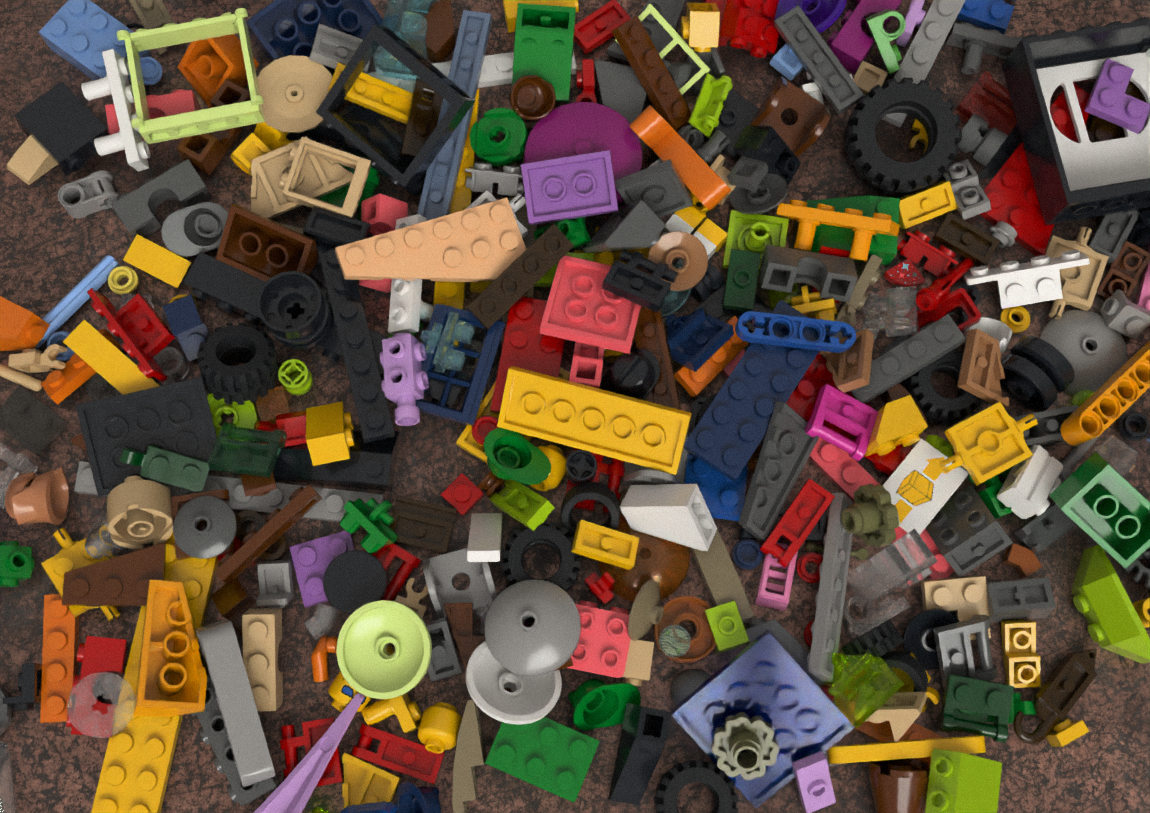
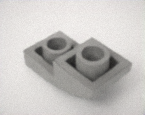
M968 159L952 164L942 175L944 181H950L957 210L962 219L965 220L991 210L990 201L981 188L978 175Z

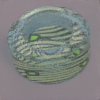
M670 625L663 629L658 643L661 651L666 656L677 658L683 656L689 650L691 638L688 631L682 626Z

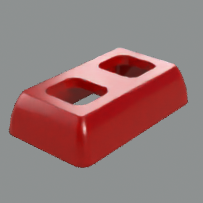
M959 288L943 297L939 301L938 307L934 310L923 311L919 309L906 316L903 322L911 335L914 336L920 332V328L924 325L938 321L956 308H962L968 317L967 321L957 326L962 332L977 324L981 319V313L966 290Z

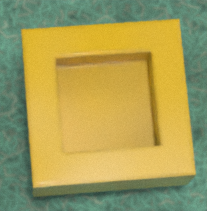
M1068 717L1060 720L1053 728L1054 731L1049 733L1046 738L1051 747H1063L1088 733L1089 729L1083 720L1071 721Z

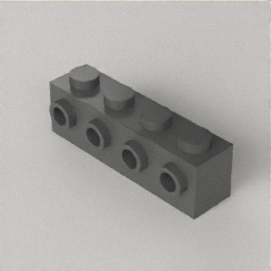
M210 676L207 677L205 710L190 714L193 717L197 715L202 726L198 728L200 736L206 745L211 744L216 754L212 757L214 765L220 774L225 773L230 783L227 786V791L234 803L239 802L240 806H247L274 791L281 782L275 772L274 777L242 787Z

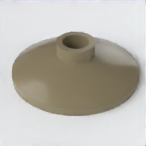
M648 580L644 583L632 605L628 621V635L633 641L641 640L649 632L653 624L658 625L663 617L664 608L660 606V587L655 580Z

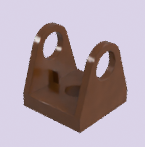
M781 76L748 126H772L795 156L798 157L819 138L831 118V113L828 107ZM785 109L792 110L795 114V122L790 126L785 125L781 120V114Z

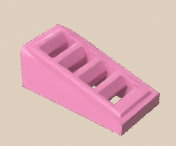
M776 542L784 549L788 546L787 544ZM798 551L785 568L778 564V559L772 558L770 553L765 554L755 600L756 605L780 611L786 610L789 603ZM770 566L780 569L787 570V572L783 573L779 571L770 570L769 568ZM767 579L784 582V586L767 582Z

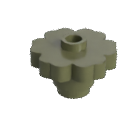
M873 484L860 486L854 492L855 503L842 511L841 521L845 531L850 534L859 535L868 546L883 547L890 545L896 539L894 529L899 526L898 511L896 506L891 504L890 493L882 485L874 486Z
M744 712L726 717L725 727L715 729L714 738L711 743L712 751L717 755L718 768L725 771L729 777H736L741 774L743 779L747 781L755 777H763L766 773L765 766L774 765L779 752L778 741L773 738L774 730L772 725L766 722L762 716H754L750 719Z

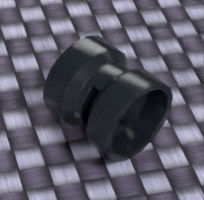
M708 262L707 270L702 280L687 291L695 300L703 303L709 298L710 291L718 290L724 285L725 281L718 269Z
M577 450L570 454L566 461V475L571 483L579 485L594 480L597 470L595 457L585 450Z

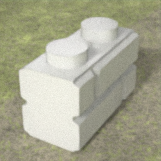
M1040 445L1030 447L1029 449L1033 456L1012 467L997 494V499L1005 506L1011 507V511L1021 519H1027L1035 514L1039 516L1045 512L1050 505V501L1047 500L1048 496L1061 484V479L1058 477L1064 465L1054 457H1050L1049 453Z

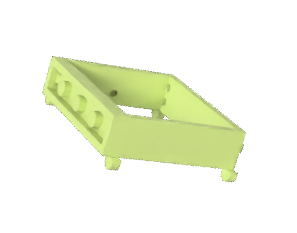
M245 8L236 9L235 14L227 12L214 18H196L191 22L181 24L168 23L155 29H137L133 33H129L127 30L117 32L118 41L125 40L137 118L131 120L132 128H139V132L147 144L265 122L262 109L264 101L259 92L248 26L244 17H248ZM239 33L251 100L150 119L139 57L140 51Z

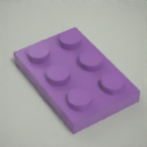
M610 150L521 164L530 225L619 212Z

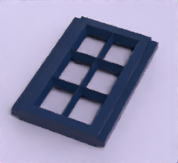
M435 304L423 341L427 358L425 361H421L422 371L426 372L428 381L432 377L446 381L439 404L419 399L416 400V406L420 412L474 426L506 324L497 320L487 329L478 352L463 346L470 325L484 328L479 321L468 311L443 304ZM448 319L465 323L458 345L442 341ZM439 347L455 352L448 375L432 371ZM461 353L477 358L470 381L454 377ZM452 383L468 387L461 411L445 406Z

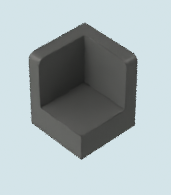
M711 47L710 52H696L710 68L708 73L715 79H720L722 75H725V69L715 47ZM688 56L687 63L692 65L691 75L688 79L690 80L701 68ZM707 73L691 86L695 96L699 95Z

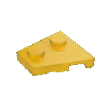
M344 752L342 756V763L344 764V783H342L344 808L350 805L383 801L391 802L401 777Z

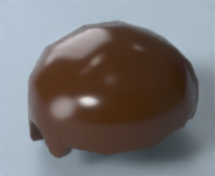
M525 75L520 77L511 86L509 101L512 110L518 116L527 120L545 118L553 110L556 96L551 83L537 75Z

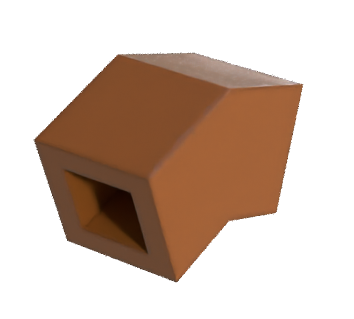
M1015 543L1006 548L1002 564L1014 568L1021 579L1043 567L1032 550Z

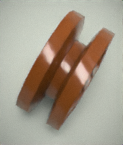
M679 596L669 600L663 606L664 613L658 625L654 624V640L658 650L667 659L678 664H694L704 660L716 647L705 614V610L712 607L706 601L695 596ZM683 622L690 623L695 629L694 636L687 638L689 639L687 641L680 639L675 632V628H678ZM667 628L672 629L674 637L679 642L687 644V650H684L685 653L682 652V655H675L677 657L665 654L667 652L661 649L660 638L662 637L660 636L664 634L663 631L669 630Z

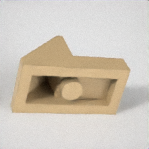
M926 692L864 693L855 709L858 722L870 721L871 723L890 721L894 741L898 742L920 715L927 695Z

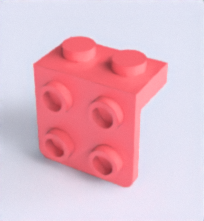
M580 601L579 604L575 605L580 615L581 634L576 650L571 656L573 666L567 668L621 678L625 672L631 640L628 635L629 610L610 607L609 611L599 609L596 603Z

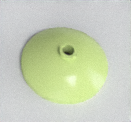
M381 600L370 602L354 611L342 626L337 640V661L345 680L359 693L375 699L399 697L415 688L426 674L432 655L431 637L422 618L410 607L395 601ZM390 643L395 646V652L392 655L387 652V646Z

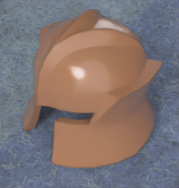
M63 467L54 471L52 469L37 476L34 472L20 475L13 479L8 486L5 495L6 512L10 517L17 520L18 525L23 523H51L59 525L63 523L68 513L70 490Z

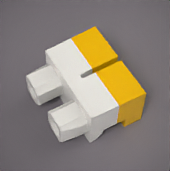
M693 206L676 211L663 228L662 236L675 231L694 235L704 245L709 260L715 252H718L725 245L728 233L707 218L704 221L705 215ZM679 259L677 262L679 268L684 265L682 259Z

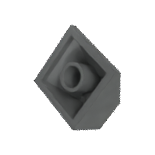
M642 200L618 207L619 212H613L590 238L591 241L586 243L581 250L584 253L622 251L623 249L628 251L638 250L646 247L649 249L660 240L661 235L659 233L666 225Z

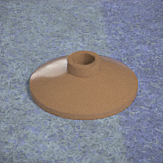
M675 231L664 234L651 247L648 254V260L658 264L661 261L668 264L669 269L679 272L675 283H671V291H684L697 285L704 277L708 266V255L704 245L697 237L687 232ZM675 259H682L684 265L681 268H675L672 265Z

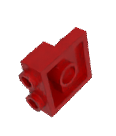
M727 0L719 37L729 41L731 47L750 51V55L756 58H766L767 55L775 54L779 32L774 26V20L779 0Z

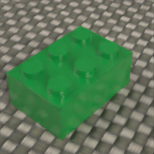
M1097 452L1089 457L1049 495L1068 517L1125 569L1150 547V501Z
M546 717L529 724L517 725L502 722L485 764L575 803L600 741Z

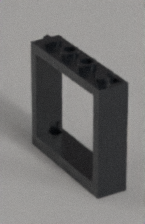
M374 24L316 113L323 118L322 122L325 126L333 131H339L346 137L344 141L350 147L356 150L360 149L367 155L366 159L370 160L373 166L385 170L389 174V179L399 187H410L417 185L476 100L387 26ZM379 45L451 104L407 169H404L336 111Z

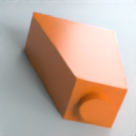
M0 296V351L35 349L50 325L33 312Z

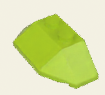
M1099 544L1085 549L1071 591L1074 595L1073 602L1080 613L1084 614L1089 624L1087 628L1091 638L1101 648L1141 664L1150 663V637L1104 549Z

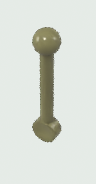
M808 542L805 545V551L807 553L824 552V546H817L813 542ZM860 548L858 550H851L850 556H856L858 560L863 561L869 557V552L866 548Z

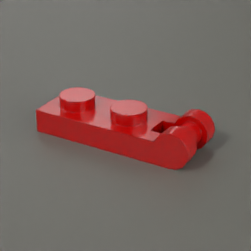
M810 478L807 479L766 540L761 544L759 550L766 555L768 553L778 559L777 563L785 568L835 496ZM781 536L790 542L786 549L776 543Z
M361 724L358 732L361 736L357 746H353L350 755L435 784L445 752L440 754L432 753L426 750L425 745ZM373 738L381 741L377 753L369 750Z

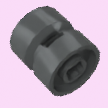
M974 113L961 130L962 140L957 146L964 153L972 152V158L986 167L1008 135L997 127L988 128V121Z

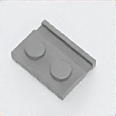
M319 23L309 60L336 69L338 63L347 65L363 40ZM370 60L362 71L365 74L368 72Z

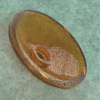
M625 516L620 517L616 531L639 537L634 567L627 570L598 561L601 576L608 571L616 581L613 584V592L625 600L634 602L639 590L648 580L658 582L660 600L667 598L679 588L687 575L690 563L689 547L630 528ZM641 549H648L651 557L649 559H642L639 551Z

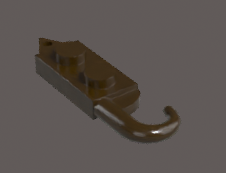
M1096 648L1079 653L1069 652L1034 696V710L1041 723L1033 733L1024 731L1021 725L1023 712H1017L1014 717L1013 726L1017 737L1022 742L1030 745L1039 744L1046 739L1059 720L1064 719L1097 676V673L1094 671Z

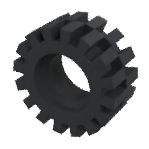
M891 619L841 648L854 670L886 654L903 643L904 640Z

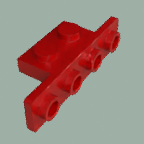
M93 288L88 290L87 293L93 300L91 306L99 315L107 318L109 321L106 323L108 329L117 337L122 338L124 341L121 344L123 349L133 358L136 357L140 362L137 365L138 369L147 378L155 377L164 382L168 377L153 358L176 337L173 336L172 332L145 297L138 293L117 311L106 296Z

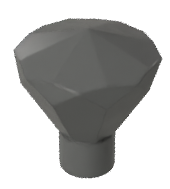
M663 60L677 88H682L691 75V63H671Z

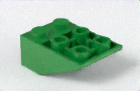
M518 3L512 85L520 77L537 75L552 84L556 96L555 102L569 103L576 7Z

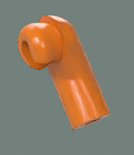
M325 635L319 639L311 655L314 682L329 680L327 658L329 653H336L337 636L328 637Z

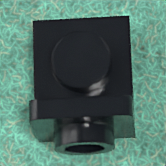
M22 664V672L18 674L17 680L21 696L4 697V705H13V711L34 710V704H41L42 664Z

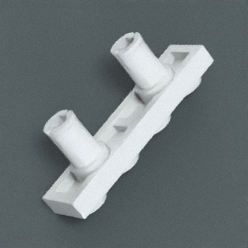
M114 49L103 51L102 55L107 72L106 77L81 83L84 97L88 101L112 95L120 129L118 133L95 138V148L101 156L125 150L127 162L137 171L149 169L147 158H150L149 147L146 141L142 139L139 128H132L131 120L137 118L132 85H130L128 75H130L128 61L125 57L122 58Z
M417 214L397 219L395 230L424 222L426 218ZM392 279L388 333L395 335L397 333L419 332L420 320L430 322L435 306L421 300L422 279H415L414 281Z

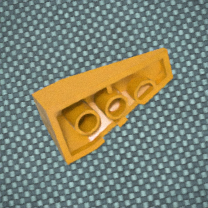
M149 580L133 716L172 717L205 710L207 675L199 653L200 648L191 622L192 617L183 582Z

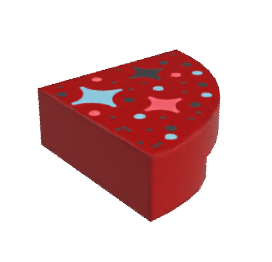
M907 258L883 274L890 283L909 288L919 287L926 282L910 258Z

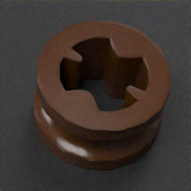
M490 471L480 482L478 488L480 490L485 489L487 492L486 496L490 498L502 488L506 480L498 478Z

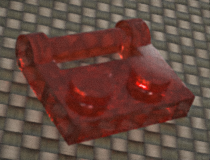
M985 71L956 110L969 119L976 113L988 121V128L997 127L1009 135L1017 124L1014 110L983 90V88H986L1012 106L1009 91L992 79V74Z

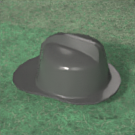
M201 202L177 210L170 214L163 222L161 230L163 242L173 253L185 257L216 249L220 245L229 213L221 205L213 202Z

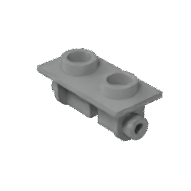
M475 162L474 167L465 168V172H472V177H467L466 188L471 189L472 192L484 193L488 190L492 194L494 183H498V194L516 196L518 193L525 194L524 185L521 182V167L504 165L503 170L492 169V164Z

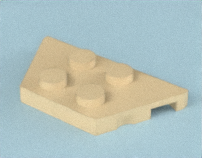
M301 139L252 160V212L272 219L301 206V204L284 199L283 190L279 189L284 172L289 173L293 164L292 161H289L294 143L299 145ZM308 153L295 192L317 199L351 184L354 174L347 171L339 163Z

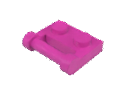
M825 384L820 388L811 419L808 421L804 432L813 438L816 436L848 452L849 457L860 461L866 453L879 411ZM824 420L856 436L855 442L823 426Z

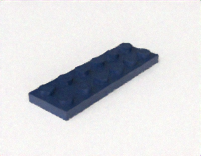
M781 299L772 311V314L808 318ZM765 322L762 327L764 329L763 335H766L765 330L768 322ZM776 323L773 325V333L777 337L783 338L788 336V329L784 324ZM813 327L803 328V336L807 340H818L816 329ZM825 335L824 342H826L829 336ZM751 343L686 440L684 449L734 482L767 433L776 401L787 402L819 353V350Z

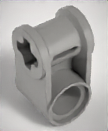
M104 170L94 172L87 177L63 185L58 191V200L71 217L80 219L103 209L112 208L111 204L117 201L120 194L114 190L111 183L113 179L111 173ZM80 197L77 203L70 204L73 199Z

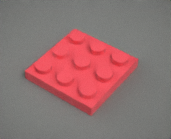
M564 255L558 262L540 325V334L630 354L641 305L602 289L603 281L612 266Z

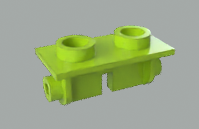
M709 73L706 74L689 119V123L708 138H710L713 129L719 124L718 119L723 108V101L726 100L728 92L733 87L732 79L726 75H722L720 79H715Z

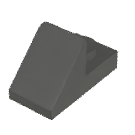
M446 617L425 623L432 643V655L428 667L431 682L462 673L450 625Z

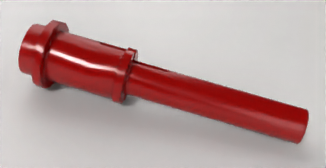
M965 258L945 277L936 279L928 288H922L918 291L916 295L917 306L923 311H932L937 308L939 301L949 294L950 287L974 266L973 261L970 258Z

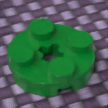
M494 108L483 114L485 117L478 123L476 121L470 132V144L483 163L492 164V166H504L520 161L524 156V150L529 137L528 128L524 121L508 108ZM502 131L505 138L497 143L496 140H493V137H497L498 132Z

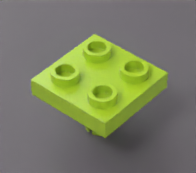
M731 210L722 268L728 269L731 249L761 253L760 268L766 244L785 247L789 219L761 214H743Z

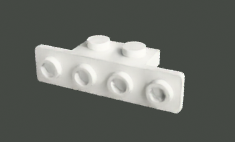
M1069 250L1062 252L1061 257L1049 258L1048 255L1032 257L1031 262L1019 264L1018 261H1007L1001 263L1000 267L988 269V266L974 267L970 269V273L964 275V280L967 285L997 281L1000 307L1004 309L1062 299L1059 269L1088 265L1090 261L1085 253H1080V250Z

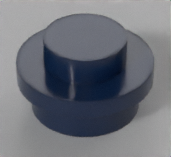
M742 539L733 547L732 559L739 568L751 570L761 563L763 552L759 550L760 544L755 540Z

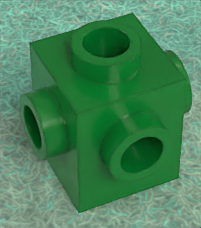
M18 541L0 542V587H17L20 581L31 578L35 565L34 558L31 556L32 547L19 546Z

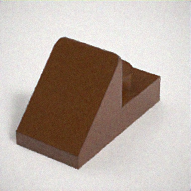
M236 578L230 585L224 584L210 597L222 617L231 621L234 628L243 638L242 614L249 609L261 607L257 606L256 600L239 579Z

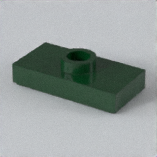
M731 249L722 308L745 312L753 311L761 253Z

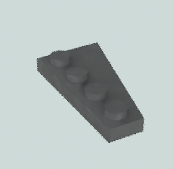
M776 401L738 522L753 536L762 540H766L819 439L818 436L813 438L804 432L807 422L784 402Z

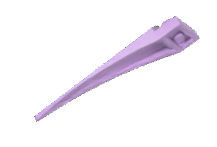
M359 693L354 696L308 754L254 813H302L363 701V694Z

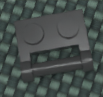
M975 615L970 620L933 628L944 688L948 673L988 681L998 677L997 666L993 664L988 634V629L991 627L989 616ZM972 633L976 635L980 660L978 669H975L970 640V634Z

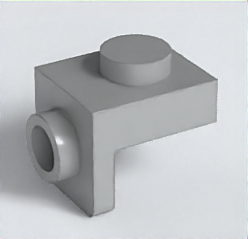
M1119 289L1111 297L1107 298L1100 308V313L1107 327L1134 340L1150 325V311L1129 301L1125 293Z
M291 559L259 561L257 571L260 595L256 599L257 606H266V608L285 607L294 596Z

